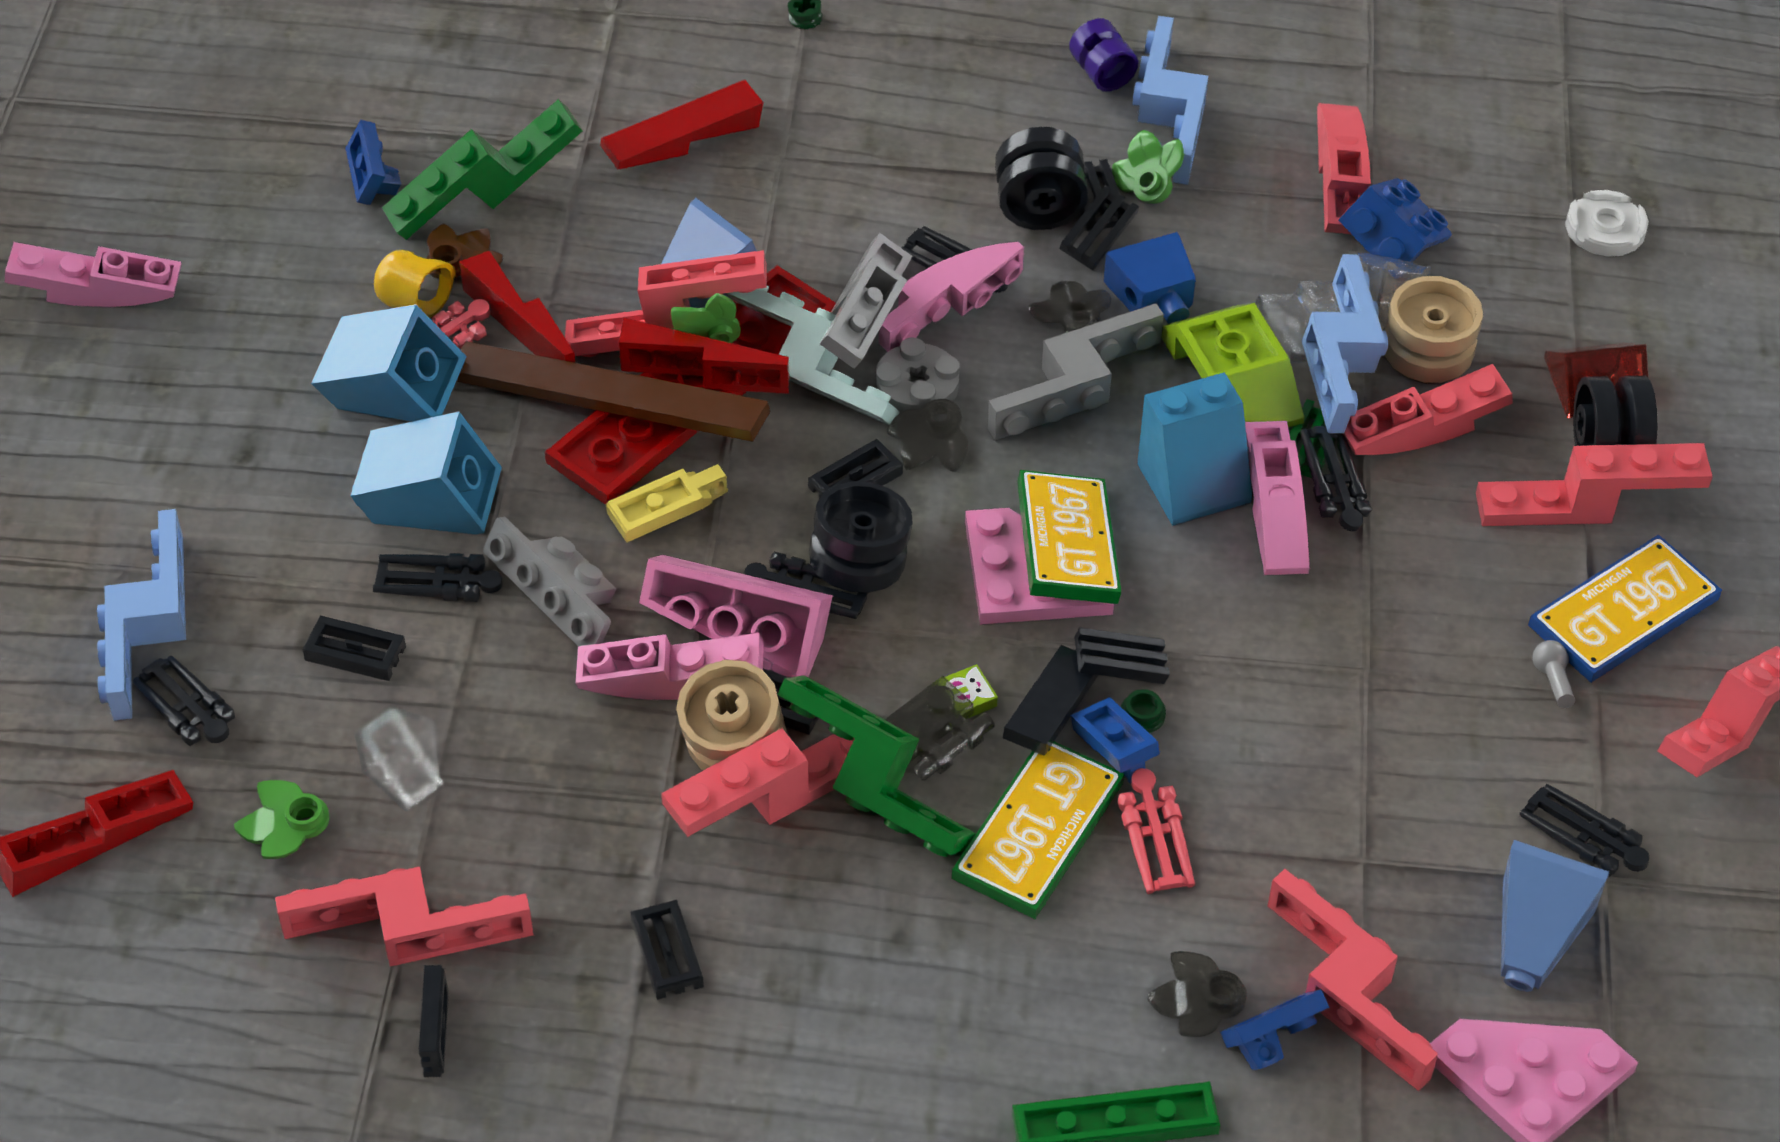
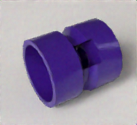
M1096 18L1087 21L1074 32L1069 43V50L1098 89L1111 92L1120 89L1134 77L1138 69L1139 60L1129 45L1123 41L1121 35L1110 21L1104 18Z

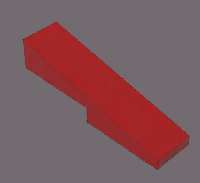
M744 79L602 137L600 146L618 170L688 155L690 142L759 128L764 102Z
M490 250L459 261L463 291L473 300L482 299L487 301L491 310L490 315L532 353L538 356L575 363V354L572 347L540 298L523 303Z
M623 317L619 339L621 371L703 376L704 389L789 394V357Z
M174 770L85 797V810L1 836L0 876L11 896L14 897L193 810V800Z

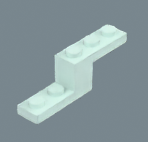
M768 286L767 288L756 289L749 293H725L735 302L792 327L778 354L789 357V381L893 427L900 412L889 403L891 396L872 386H868L866 391L853 387L854 379L833 370L838 357L820 345L836 315L822 308H818L816 313L810 312L803 308L805 303L802 300L788 293L782 292L780 297L767 293Z

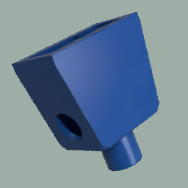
M1178 232L1106 252L1104 282L1130 312L1156 303L1168 324L1189 318L1190 311L1188 308L1193 305L1196 280Z

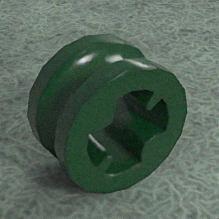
M790 0L788 2V19L794 27L811 29L822 22V5L820 0Z

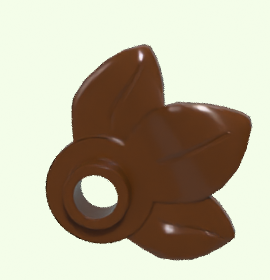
M441 224L427 238L429 254L426 259H436L450 263L455 268L456 276L454 278L461 275L459 261L490 250L491 239L489 229L483 228L456 235L455 231L448 225ZM490 250L493 257L500 265L503 261V255L496 251ZM441 269L433 270L429 274L439 279Z

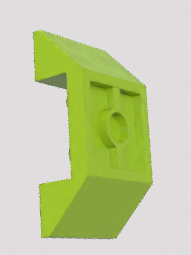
M1255 303L1232 306L1162 326L1161 338L1174 360L1188 356L1201 378L1225 372L1243 402L1245 422L1287 421L1288 427L1304 423V414L1290 358Z

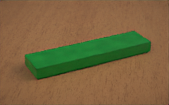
M1210 1082L1012 1105V1118L1017 1142H1159L1217 1135L1220 1130V1122Z

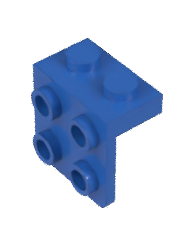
M1398 178L1369 186L1338 220L1392 278L1399 277L1426 248L1443 243L1452 236L1451 231L1446 227L1448 222L1445 217L1437 210L1429 209L1419 199L1420 192L1412 183Z

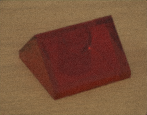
M1616 343L1545 351L1544 354L1567 418H1573L1574 400L1581 378L1608 376L1615 386L1618 379L1623 376L1646 375L1648 377L1646 344Z

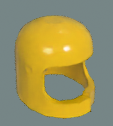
M395 250L386 255L376 269L374 277L375 293L383 304L390 308L416 304L431 318L444 307L449 299L454 277L456 276L455 268L450 263L442 260L425 259L411 251ZM440 268L441 274L439 275L436 296L429 301L417 299L425 277L433 270Z

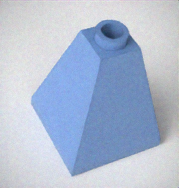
M695 198L689 204L661 264L757 250L751 238ZM689 298L690 307L703 308L710 298Z
M1516 840L1513 841L1503 878L1501 976L1505 977L1504 982L1507 985L1525 992H1531L1534 987L1539 989L1596 912L1607 880L1608 871Z

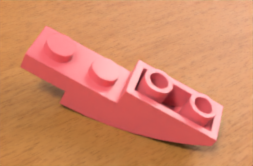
M1319 103L1317 106L1319 173L1323 174L1324 231L1351 234L1338 220L1371 184L1369 152L1364 122L1357 106Z
M1490 364L1420 395L1415 387H1411L1359 409L1354 416L1350 417L1343 436L1355 455L1393 454L1423 448L1474 431L1475 419L1513 404L1512 392L1494 364Z

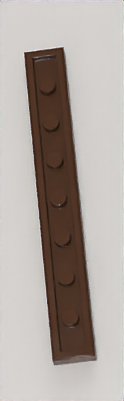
M468 341L461 348V351L467 357L456 382L751 442L754 441L771 412L769 403L765 400Z

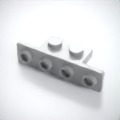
M506 517L496 518L483 548L484 554L577 646L603 643L611 625V619L597 605L610 603L616 588L603 576L601 570L590 564L575 549L574 544L562 536L530 541Z

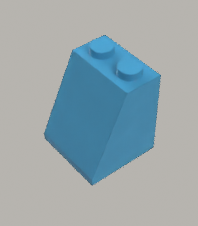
M416 304L342 316L311 384L337 409L406 421H417L443 414L467 356Z
M1225 372L1144 395L1137 464L1172 526L1252 502L1243 402Z
M460 411L371 430L350 496L373 524L477 535L485 531L502 467Z

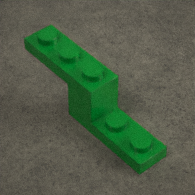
M559 99L499 151L471 129L388 201L382 209L395 231L405 240L412 236L465 188L469 189L494 209L581 134L583 130L567 106Z
M805 675L784 678L777 695L791 702V710L807 718L814 719L818 717L830 724L828 729L833 734L847 740H854L833 786V789L846 796L845 802L864 812L872 810L885 818L884 824L887 827L902 834H909L911 832L924 840L923 846L937 855L947 857L965 851L975 836V832L898 790V786L920 739Z

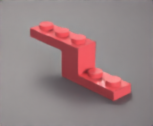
M764 250L639 267L638 295L642 310L566 320L565 338L572 347L575 357H592L599 353L620 351L619 339L623 317L672 329L674 327L671 319V308L690 307L689 298L705 299L712 297L715 293H749L756 289L767 288V264Z
M1704 443L1573 446L1564 480L1478 482L1476 498L1482 526L1611 524L1621 490L1709 488L1713 476Z
M1775 646L1727 671L1702 716L1665 736L1657 751L1695 777H1699L1749 748L1774 703L1780 700V647Z
M783 728L664 791L661 793L662 804L687 837L751 802L768 824L771 825L835 790L833 789L834 783L854 740H847L832 734L800 751Z
M420 867L394 869L382 875L363 879H346L335 885L311 890L299 889L290 894L275 897L284 939L380 919L390 967L534 936L526 893L516 896L503 895L488 902L465 907L452 906L444 911L430 914Z
M1284 869L1272 880L1268 907L1329 954L1309 974L1305 993L1322 989L1330 1008L1320 1013L1416 1090L1420 1091L1432 1078L1438 1053L1433 1050L1430 1043L1423 1036L1410 1032L1396 1021L1385 1006L1372 1002L1392 982L1398 956L1392 952L1384 940L1371 936L1358 926L1345 910L1335 908L1318 895L1309 882L1296 878Z

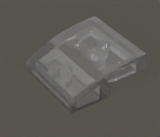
M1300 281L1294 294L1258 295L1255 304L1287 353L1291 364L1307 362L1302 338L1312 311L1340 312L1332 286L1333 281Z

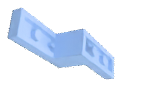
M1158 16L1155 31L1148 30L1145 53L1149 54V57L1142 56L1139 79H1143V82H1136L1132 105L1139 106L1138 122L1174 127L1173 138L1181 140L1184 149V159L1181 167L1173 175V183L1188 185L1206 103L1209 76L1166 70L1171 48L1174 18Z
M1342 254L1332 282L1340 312L1312 311L1302 338V345L1328 433H1345L1350 417L1354 416L1357 412L1358 397L1356 391L1351 390L1348 380L1349 372L1375 373L1380 357L1386 354L1388 348L1387 333L1382 331L1378 319V304L1372 300L1369 290V275L1363 271L1359 255Z
M176 509L158 511V529L151 530L154 556H159V563H154L151 566L152 580L104 586L105 604L97 606L99 628L101 632L105 631V640H98L97 642L99 663L101 667H105V676H98V693L101 704H109L114 721L132 719L131 646L186 640L183 535Z

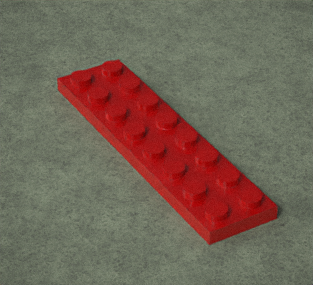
M778 265L767 273V286L769 287L767 293L776 297H780L782 292L788 293L802 300L805 303L803 308L813 313H816L818 308L831 312L836 302ZM734 301L737 308L735 318L740 323L741 333L732 343L779 354L792 327ZM645 372L639 375L704 388L703 376ZM709 389V390H714V391H719V392H725V393H730V394H735V395H740V396L744 395V394L747 392V391ZM596 410L545 451V460L549 466L606 505L608 501L624 494L699 431Z

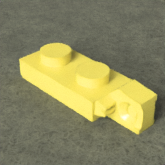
M718 464L697 474L694 471L686 473L684 468L608 501L606 503L607 514L626 543L704 509L713 503L714 499L728 492L727 477Z

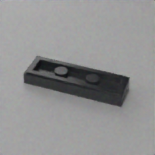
M1063 645L1058 648L1005 725L1003 739L1044 756L1046 755L1070 719V715L1074 713L1098 677L1095 674L1079 672L1076 650Z

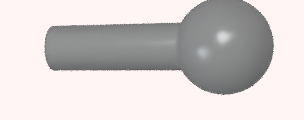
M1543 641L1533 651V664L1539 671L1547 674L1558 706L1569 708L1574 705L1575 697L1565 672L1569 662L1568 653L1558 641Z

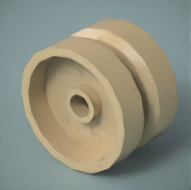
M1422 276L1406 281L1395 290L1390 302L1388 324L1385 328L1388 336L1386 359L1395 370L1407 378L1424 383H1443L1460 377L1470 368L1478 342L1477 337L1483 320L1480 300L1471 289L1462 283L1442 276Z
M723 660L707 664L691 675L680 690L676 708L680 727L689 754L701 770L715 765L781 728L785 732L787 731L774 683L762 669L746 661Z

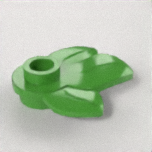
M1141 130L1130 142L1127 151L1128 158L1113 163L1112 174L1116 185L1122 191L1134 192L1135 196L1144 203L1157 204L1167 199L1172 191L1171 177L1181 167L1184 159L1183 144L1180 139H1176L1162 146L1153 133Z
M715 293L703 308H671V319L674 327L672 329L728 343L735 341L741 333L740 323L735 318L736 305L732 299L722 294Z
M267 780L257 783L258 795L263 807L235 822L234 828L246 841L262 844L261 854L264 859H279L296 852L305 839L321 834L329 824L330 814L327 805L313 794L303 793L296 783L283 780ZM305 817H311V818L308 819V820H302V821H301V819H303V818H305Z

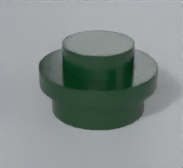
M1146 689L1133 691L1121 704V708L1148 733L1158 730L1165 722L1166 707L1161 698L1153 691Z

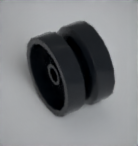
M1031 127L1016 132L1002 143L996 153L995 170L998 182L999 205L1008 220L1019 227L1031 230H1050L1066 225L1080 215L1087 204L1088 187L1084 174L1083 152L1077 139L1060 129Z
M1646 375L1623 376L1618 379L1615 386L1608 376L1581 378L1574 400L1573 431L1575 446L1657 444V405L1654 389L1649 378Z
M851 481L833 486L821 495L816 504L814 531L811 535L809 548L811 566L816 574L831 586L849 592L870 593L888 588L899 580L905 569L907 544L910 540L913 524L912 510L903 497L890 488L872 482Z

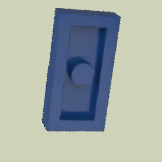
M360 120L345 149L357 203L370 205L376 193L396 195L401 186L398 169L387 166L382 162L383 144L378 138L375 123Z
M1110 697L1070 715L1073 730L1096 752L1098 751L1117 771L1124 773V777L1128 779L1130 784L1133 773L1138 769L1145 768V761L1160 754L1158 741Z
M1322 989L1311 991L1221 1031L1220 1034L1226 1048L1238 1046L1252 1070H1258L1284 1058L1276 1029L1287 1027L1290 1034L1302 1031L1317 1023L1315 1014L1330 1007Z

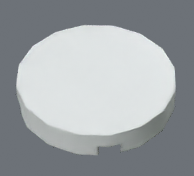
M1595 190L1583 194L1582 199L1577 201L1575 199L1570 204L1565 226L1568 236L1577 246L1586 251L1606 257L1623 256L1635 251L1644 242L1649 220L1643 207L1639 204L1637 208L1634 204L1630 203L1631 198L1627 195L1610 190Z

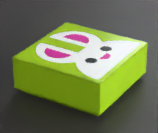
M977 664L936 680V690L957 723L998 706V696Z

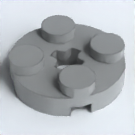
M907 338L901 342L899 347L888 351L878 362L876 385L879 390L891 396L889 403L900 414L917 416L918 410L925 411L931 409V414H935L949 407L959 393V361L945 350L934 345L925 344L919 338ZM922 376L926 381L919 379L914 383L910 381V377Z

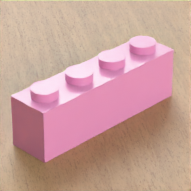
M660 555L648 559L639 603L711 639L759 633L764 643V669L786 677L802 675L809 677L824 639L833 596Z

